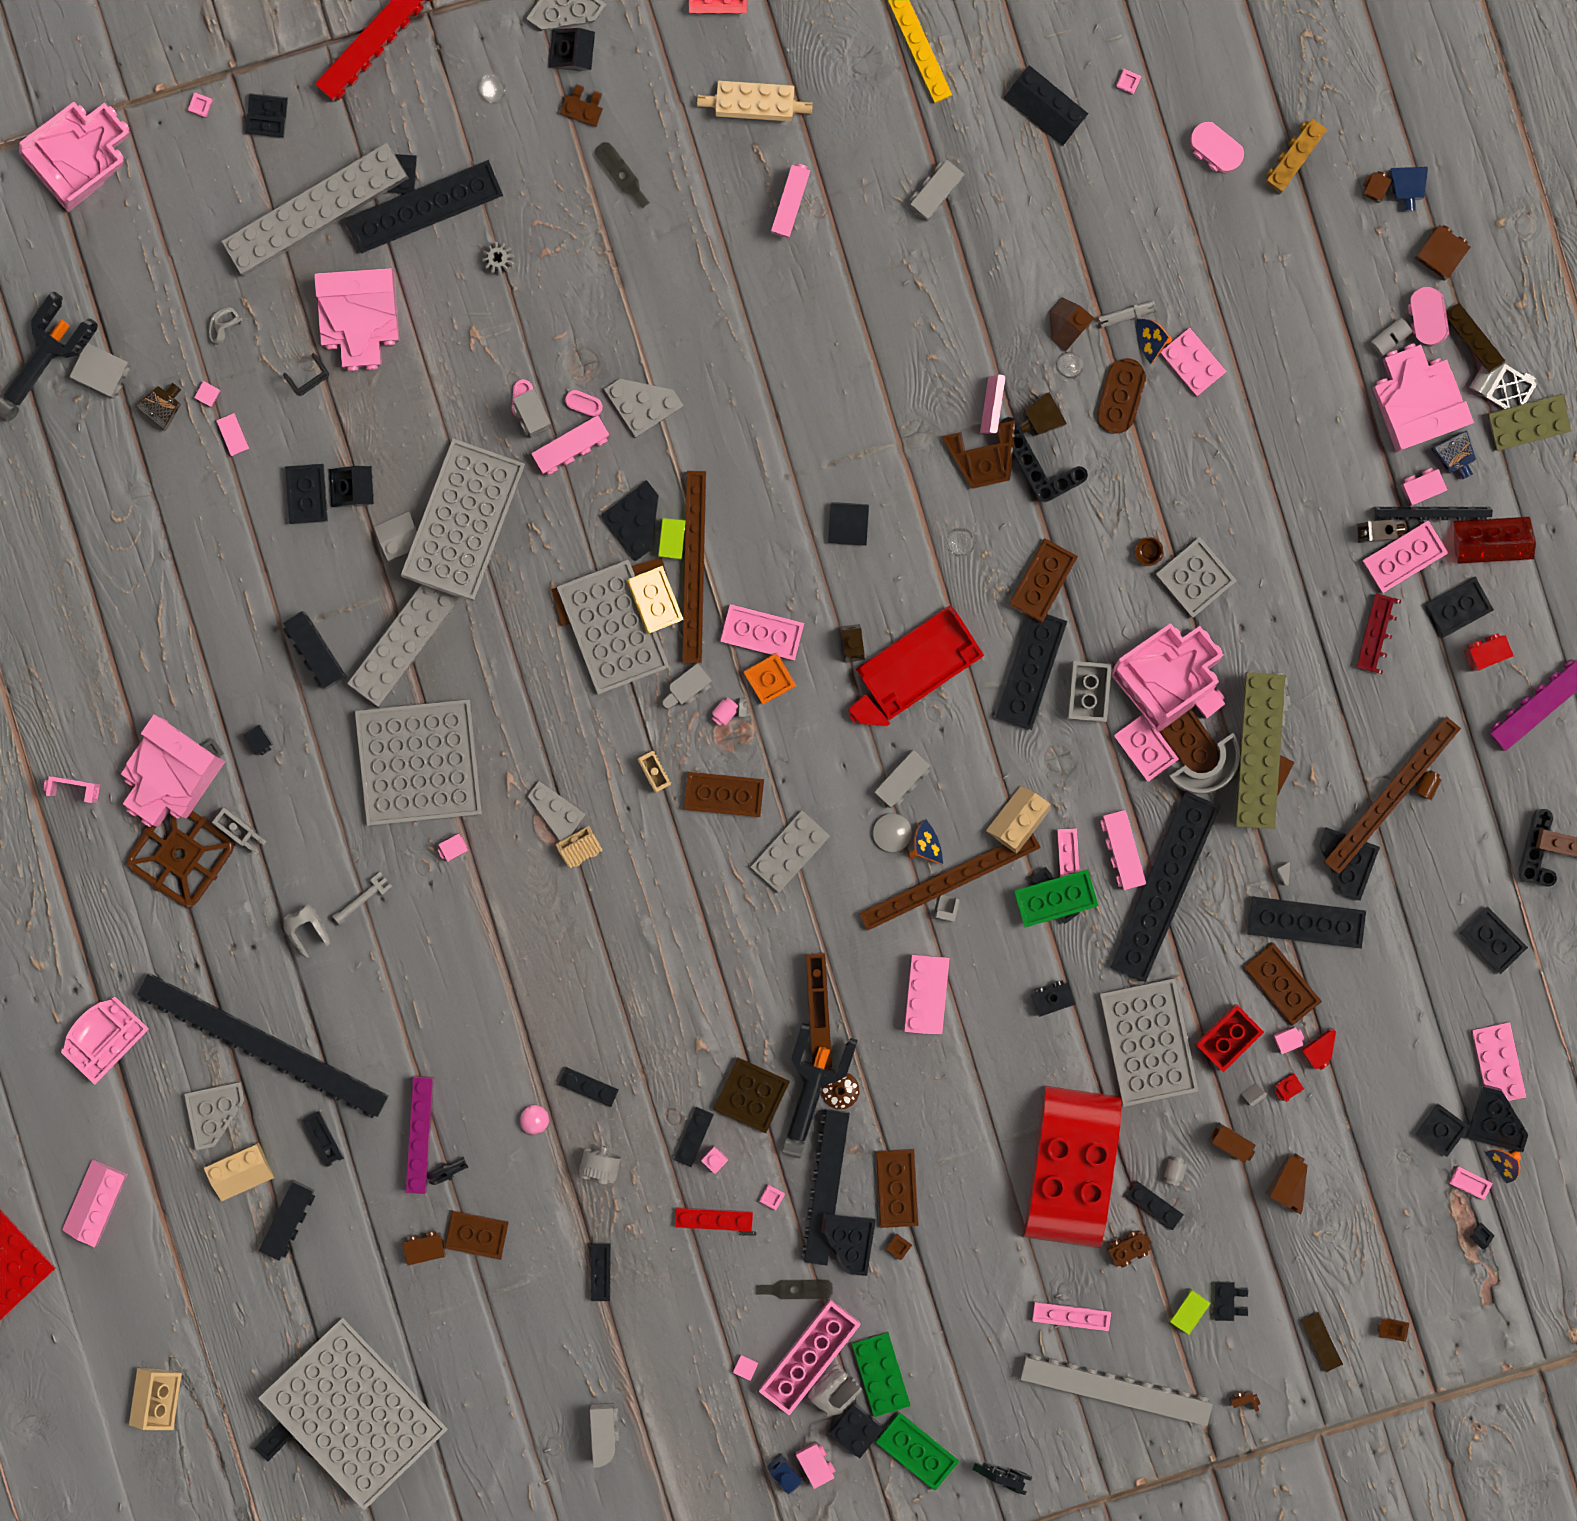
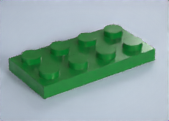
M1088 869L1014 891L1025 928L1099 906Z
M889 1332L853 1342L852 1346L874 1417L910 1407V1401Z
M901 1412L897 1414L876 1440L879 1446L935 1491L959 1462V1459Z

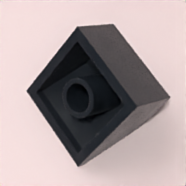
M582 28L552 29L549 68L575 71L591 70L595 32Z
M349 466L329 469L331 507L374 504L372 466Z

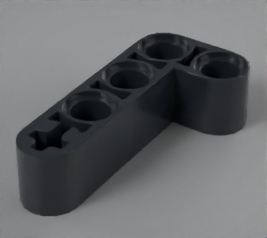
M1538 809L1533 814L1518 875L1523 881L1551 887L1556 883L1557 875L1554 871L1541 867L1545 850L1536 848L1537 841L1534 839L1535 832L1544 829L1538 828L1536 825L1545 826L1544 830H1551L1553 814L1548 809ZM1544 814V816L1547 817V820L1542 821V819L1539 818V815ZM1532 849H1535L1538 853L1537 858L1534 860L1529 857V852ZM1527 868H1531L1533 871V875L1530 878H1526L1524 875V871ZM1547 872L1551 875L1549 883L1543 881V875Z

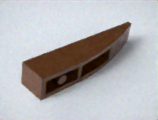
M825 952L807 953L806 966L812 1063L815 1062L819 1047H825L830 1050L825 1067L832 1068Z

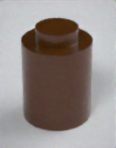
M1429 770L1428 773L1424 772L1415 793L1432 801L1442 781L1439 778L1440 774Z

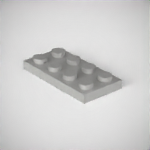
M801 811L756 860L751 868L777 892H780L830 835L806 813Z

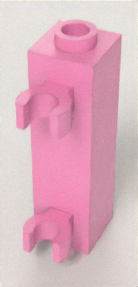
M797 163L796 166H791L771 230L772 234L790 239L810 175V170H807L808 167Z

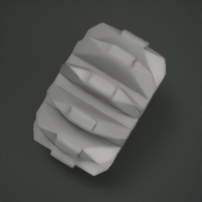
M494 242V249H492L491 245H487L490 252L483 251V254L488 257L483 258L482 262H489L485 265V269L487 270L492 267V274L498 269L499 275H502V268L508 272L509 269L506 265H514L512 261L508 260L514 258V254H508L512 249L511 247L505 249V243H502L500 248H498V243ZM496 254L499 256L500 254L503 255L500 263L498 261L494 262Z

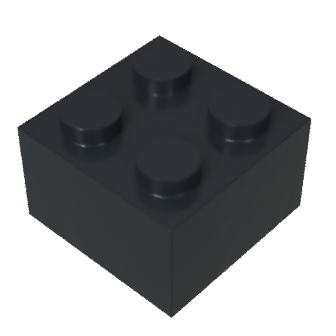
M852 1402L829 1431V1435L860 1459L884 1428L882 1424Z

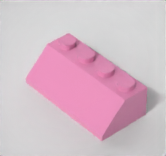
M911 954L904 1024L905 1032L942 1034L950 958Z
M92 1159L62 1231L76 1240L96 1247L99 1244L128 1174Z

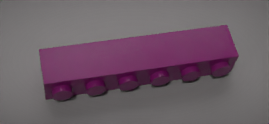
M1573 659L1569 660L1563 666L1565 668L1560 673L1557 671L1548 678L1550 682L1545 686L1544 684L1538 686L1531 698L1527 696L1519 703L1521 706L1517 710L1511 709L1505 715L1506 719L1504 721H1497L1490 727L1492 731L1488 734L1502 751H1507L1577 691V659L1574 661Z
M413 1077L406 1193L425 1194L427 1192L434 1077Z

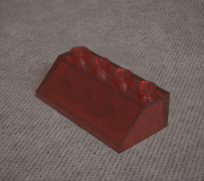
M1530 517L1453 522L1455 554L1458 564L1532 560L1535 557L1536 540Z

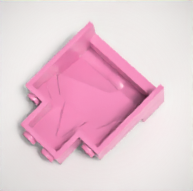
M73 102L19 143V155L67 212L71 211L100 188L106 179L123 166L124 157L118 149L114 150V148L129 137V127L124 121L120 122L116 117L115 110L111 106L108 107L105 103L86 116L87 113L81 105L77 106Z
M392 268L315 274L321 345L326 347L327 350L338 349V346H341L342 367L347 368V371H358V367H366V370L378 369V366H382L381 343H384V346L395 345V342L400 341L395 272Z
M1415 343L1404 347L1405 351L1400 353L1395 350L1386 354L1387 357L1383 359V363L1390 381L1387 378L1376 382L1377 386L1373 387L1396 452L1474 423L1467 402L1462 400L1448 361H1442L1439 358L1431 361V366H1429L1422 346H1416Z
M1170 623L1121 657L1111 671V676L1156 731L1160 732L1215 689L1219 681L1215 673L1209 669L1218 664L1224 654L1221 648L1214 644L1209 634L1200 626L1182 638L1180 631Z
M153 715L141 733L144 735L143 740L126 763V767L121 775L125 777L124 781L134 787L123 805L128 807L126 811L135 817L138 814L143 818L141 821L149 827L152 825L159 827L168 813L178 819L180 816L187 819L226 761L213 755L169 724L166 719Z

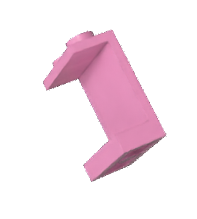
M49 776V779L45 780L44 791H46V796H56L58 782L86 786L84 802L97 803L100 789V784L56 776Z

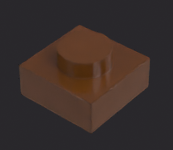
M896 1233L885 1249L899 1260H902L912 1244Z

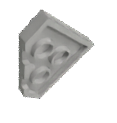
M539 0L526 19L544 31L594 22L607 5L601 0Z
M619 379L604 389L635 437L643 434L684 407L672 389Z
M242 1082L184 1094L195 1149L200 1150L217 1145L245 1102Z

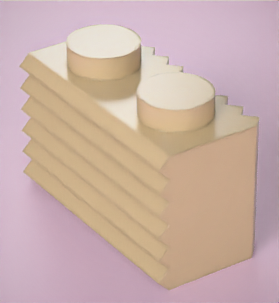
M651 751L637 759L655 793L671 785L672 782H669L670 779L666 775L664 768H662L663 765H660L661 762L657 755H655V751Z
M590 826L556 844L569 869L579 866L582 861L589 857H595L599 852H602V848Z

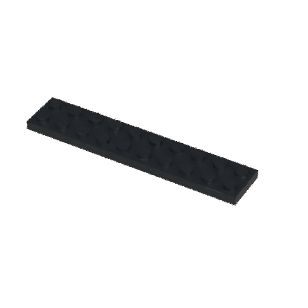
M1184 792L1110 965L1111 968L1146 982L1221 807L1220 805L1190 792Z

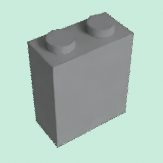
M87 343L74 366L70 378L114 398L122 390L123 385L121 383L123 379L127 378L130 374V363Z

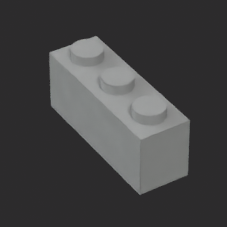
M948 160L945 163L940 162L934 169L936 174L932 178L929 176L922 184L924 187L920 193L916 191L910 198L912 202L910 207L927 221L965 175Z
M912 750L874 793L889 807L892 808L893 805L898 807L904 800L902 796L905 792L910 793L917 786L915 782L919 777L923 779L930 772L928 768L931 765L917 752Z

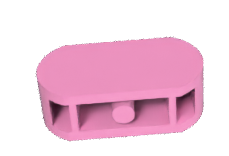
M1213 122L1199 124L1191 134L1190 146L1194 150L1193 154L1200 160L1205 159L1213 171L1230 173L1236 170L1243 161V147Z
M1431 287L1420 288L1414 292L1410 299L1411 304H1408L1410 316L1413 315L1414 323H1411L1413 335L1416 334V338L1424 344L1438 345L1444 342L1449 335L1444 295Z

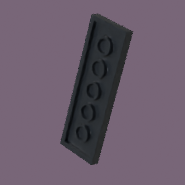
M1047 614L1044 621L1040 623L1028 616L995 719L1032 730L1068 622L1067 620Z
M1252 896L1247 934L1362 949L1366 910Z

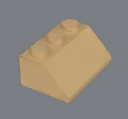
M1020 786L986 832L1017 854L1050 812L1051 804L1035 792Z
M259 1143L204 1167L211 1186L221 1201L275 1178Z
M137 1368L129 1425L141 1430H173L182 1373L154 1368Z

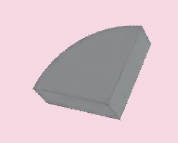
M740 698L739 717H746L747 699Z

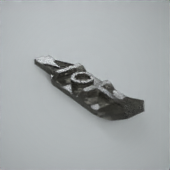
M603 142L595 150L596 157L622 191L632 195L643 209L650 202L641 192L639 180L611 143ZM621 172H625L627 174V177L625 179H621L619 177V174Z
M780 1280L773 1285H756V1295H774L780 1299H829L833 1295V1284L829 1280ZM793 1286L798 1288L797 1293L791 1292Z

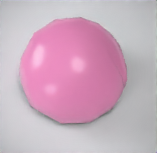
M538 1105L528 1106L520 1116L522 1130L526 1134L533 1136L543 1133L549 1124L548 1112Z

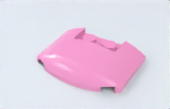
M116 997L94 1005L80 1016L68 1032L64 1049L61 1051L93 1084H96L149 1030Z

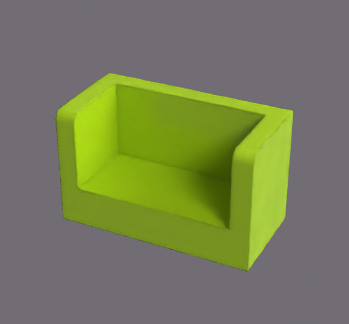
M662 519L659 557L682 560L685 520Z
M1191 1288L1188 1291V1296L1173 1318L1170 1317L1169 1319L1172 1324L1190 1335L1211 1304Z

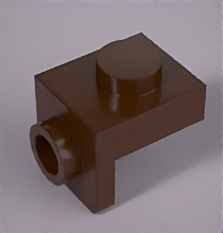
M1382 1318L1377 1329L1379 1337L1406 1342L1409 1322Z
M1251 1390L1245 1393L1238 1391L1232 1394V1398H1229L1233 1408L1251 1402L1253 1409L1257 1412L1259 1411L1258 1405H1261L1257 1394L1253 1395Z

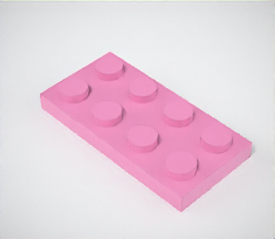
M1426 521L1362 560L1381 593H1384L1445 556L1448 552L1430 522Z
M730 604L720 642L771 655L777 652L780 657L795 661L804 623Z
M1510 1022L1471 1030L1483 1084L1501 1088L1508 1101L1525 1098L1526 1093Z

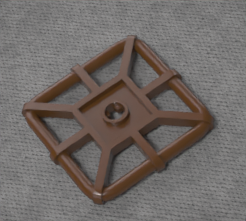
M193 810L188 817L198 824L189 836L178 828L177 818L170 814L173 830L167 839H163L154 832L156 826H145L143 829L144 833L130 851L127 861H125L126 866L136 875L154 886L153 889L156 891L160 890L175 902L188 909L193 908V905L201 899L212 881L218 878L217 874L232 854L235 846V841H232L226 833L208 822L205 816L201 817ZM204 827L225 843L204 847L194 838L200 829ZM150 836L162 844L155 856L135 859ZM226 848L211 871L198 863L205 851ZM177 849H184L185 857L178 859L175 851ZM156 860L166 867V870L157 880L136 864ZM195 867L206 874L207 877L191 898L187 877ZM171 871L182 878L185 898L163 884Z

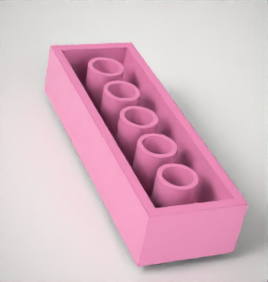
M830 1298L761 1385L759 1392L790 1415L861 1325L860 1321Z

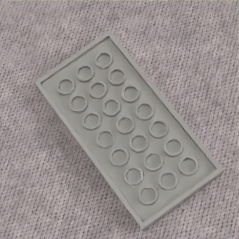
M452 439L401 577L474 602L525 464Z

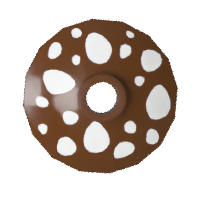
M847 1073L845 1078L822 1088V1096L825 1102L835 1109L851 1107L857 1101L860 1093L859 1084L850 1073ZM839 1087L844 1088L843 1094L837 1093Z

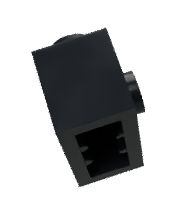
M1063 980L1052 983L1053 987L1046 989L1043 986L1034 989L1035 993L1031 994L1039 1017L1076 1005L1068 982L1064 983Z

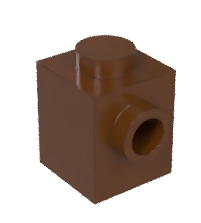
M1381 171L1373 172L1371 176L1367 175L1363 183L1365 190L1362 195L1380 203L1389 187L1391 179L1388 178L1386 173Z

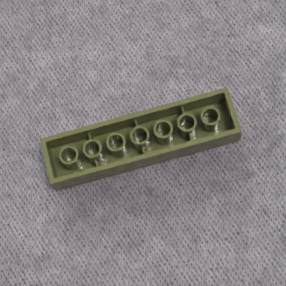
M1245 673L1234 824L1236 827L1275 829L1286 675Z

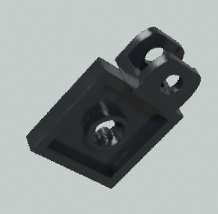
M983 1462V1465L975 1463L972 1469L994 1483L1004 1485L1013 1492L1023 1495L1027 1493V1491L1023 1490L1026 1484L1023 1482L1024 1479L1032 1480V1476L1025 1472L1010 1468L1009 1473H1007L1008 1469L1001 1466L994 1468V1465Z

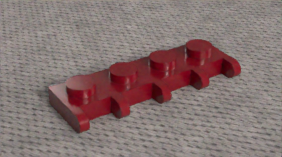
M1375 593L1356 668L1378 674L1383 673V670L1376 669L1379 656L1387 658V654L1381 652L1384 638L1392 639V635L1386 634L1389 619L1397 620L1396 616L1390 614L1393 603L1401 604L1400 599Z

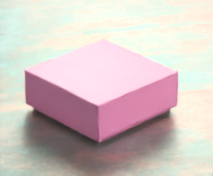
M1123 69L1116 87L1134 94L1141 76Z
M194 92L188 111L207 118L213 99Z
M203 381L194 398L212 407L221 390Z
M768 1184L759 1202L777 1210L785 1193Z
M740 1355L733 1373L751 1381L758 1362Z

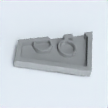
M538 781L528 795V798L560 841L570 837L586 815L540 781Z

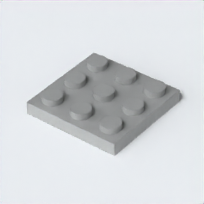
M1200 537L1155 574L1192 618L1237 581Z

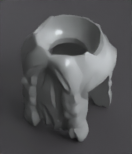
M305 904L299 908L298 912L288 914L284 918L286 934L300 954L306 958L309 957L310 952L296 931L305 922L310 921L326 946L330 944L324 924H322L321 919L316 914V910L309 904Z
M838 1364L833 1365L829 1371L820 1376V1379L816 1381L808 1393L809 1400L819 1409L826 1412L827 1417L841 1414L862 1390L858 1382L850 1376L832 1397L830 1396L848 1376L844 1370L840 1369L841 1366Z

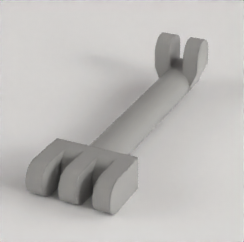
M381 872L370 880L373 886L340 913L337 912L332 916L339 925L345 921L349 914L377 891L383 895L392 887L391 884H388L383 888L382 885L388 881L386 878L378 882L377 879L383 875Z

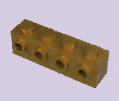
M1313 118L1309 122L1305 120L1299 129L1301 134L1298 138L1296 136L1292 138L1288 144L1290 147L1288 152L1285 153L1283 151L1277 159L1279 162L1275 169L1271 167L1266 174L1268 179L1265 184L1279 194L1284 191L1328 130Z

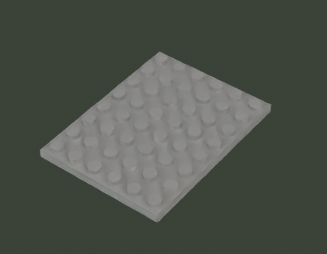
M341 1318L258 1397L259 1401L363 1511L448 1430L344 1318Z

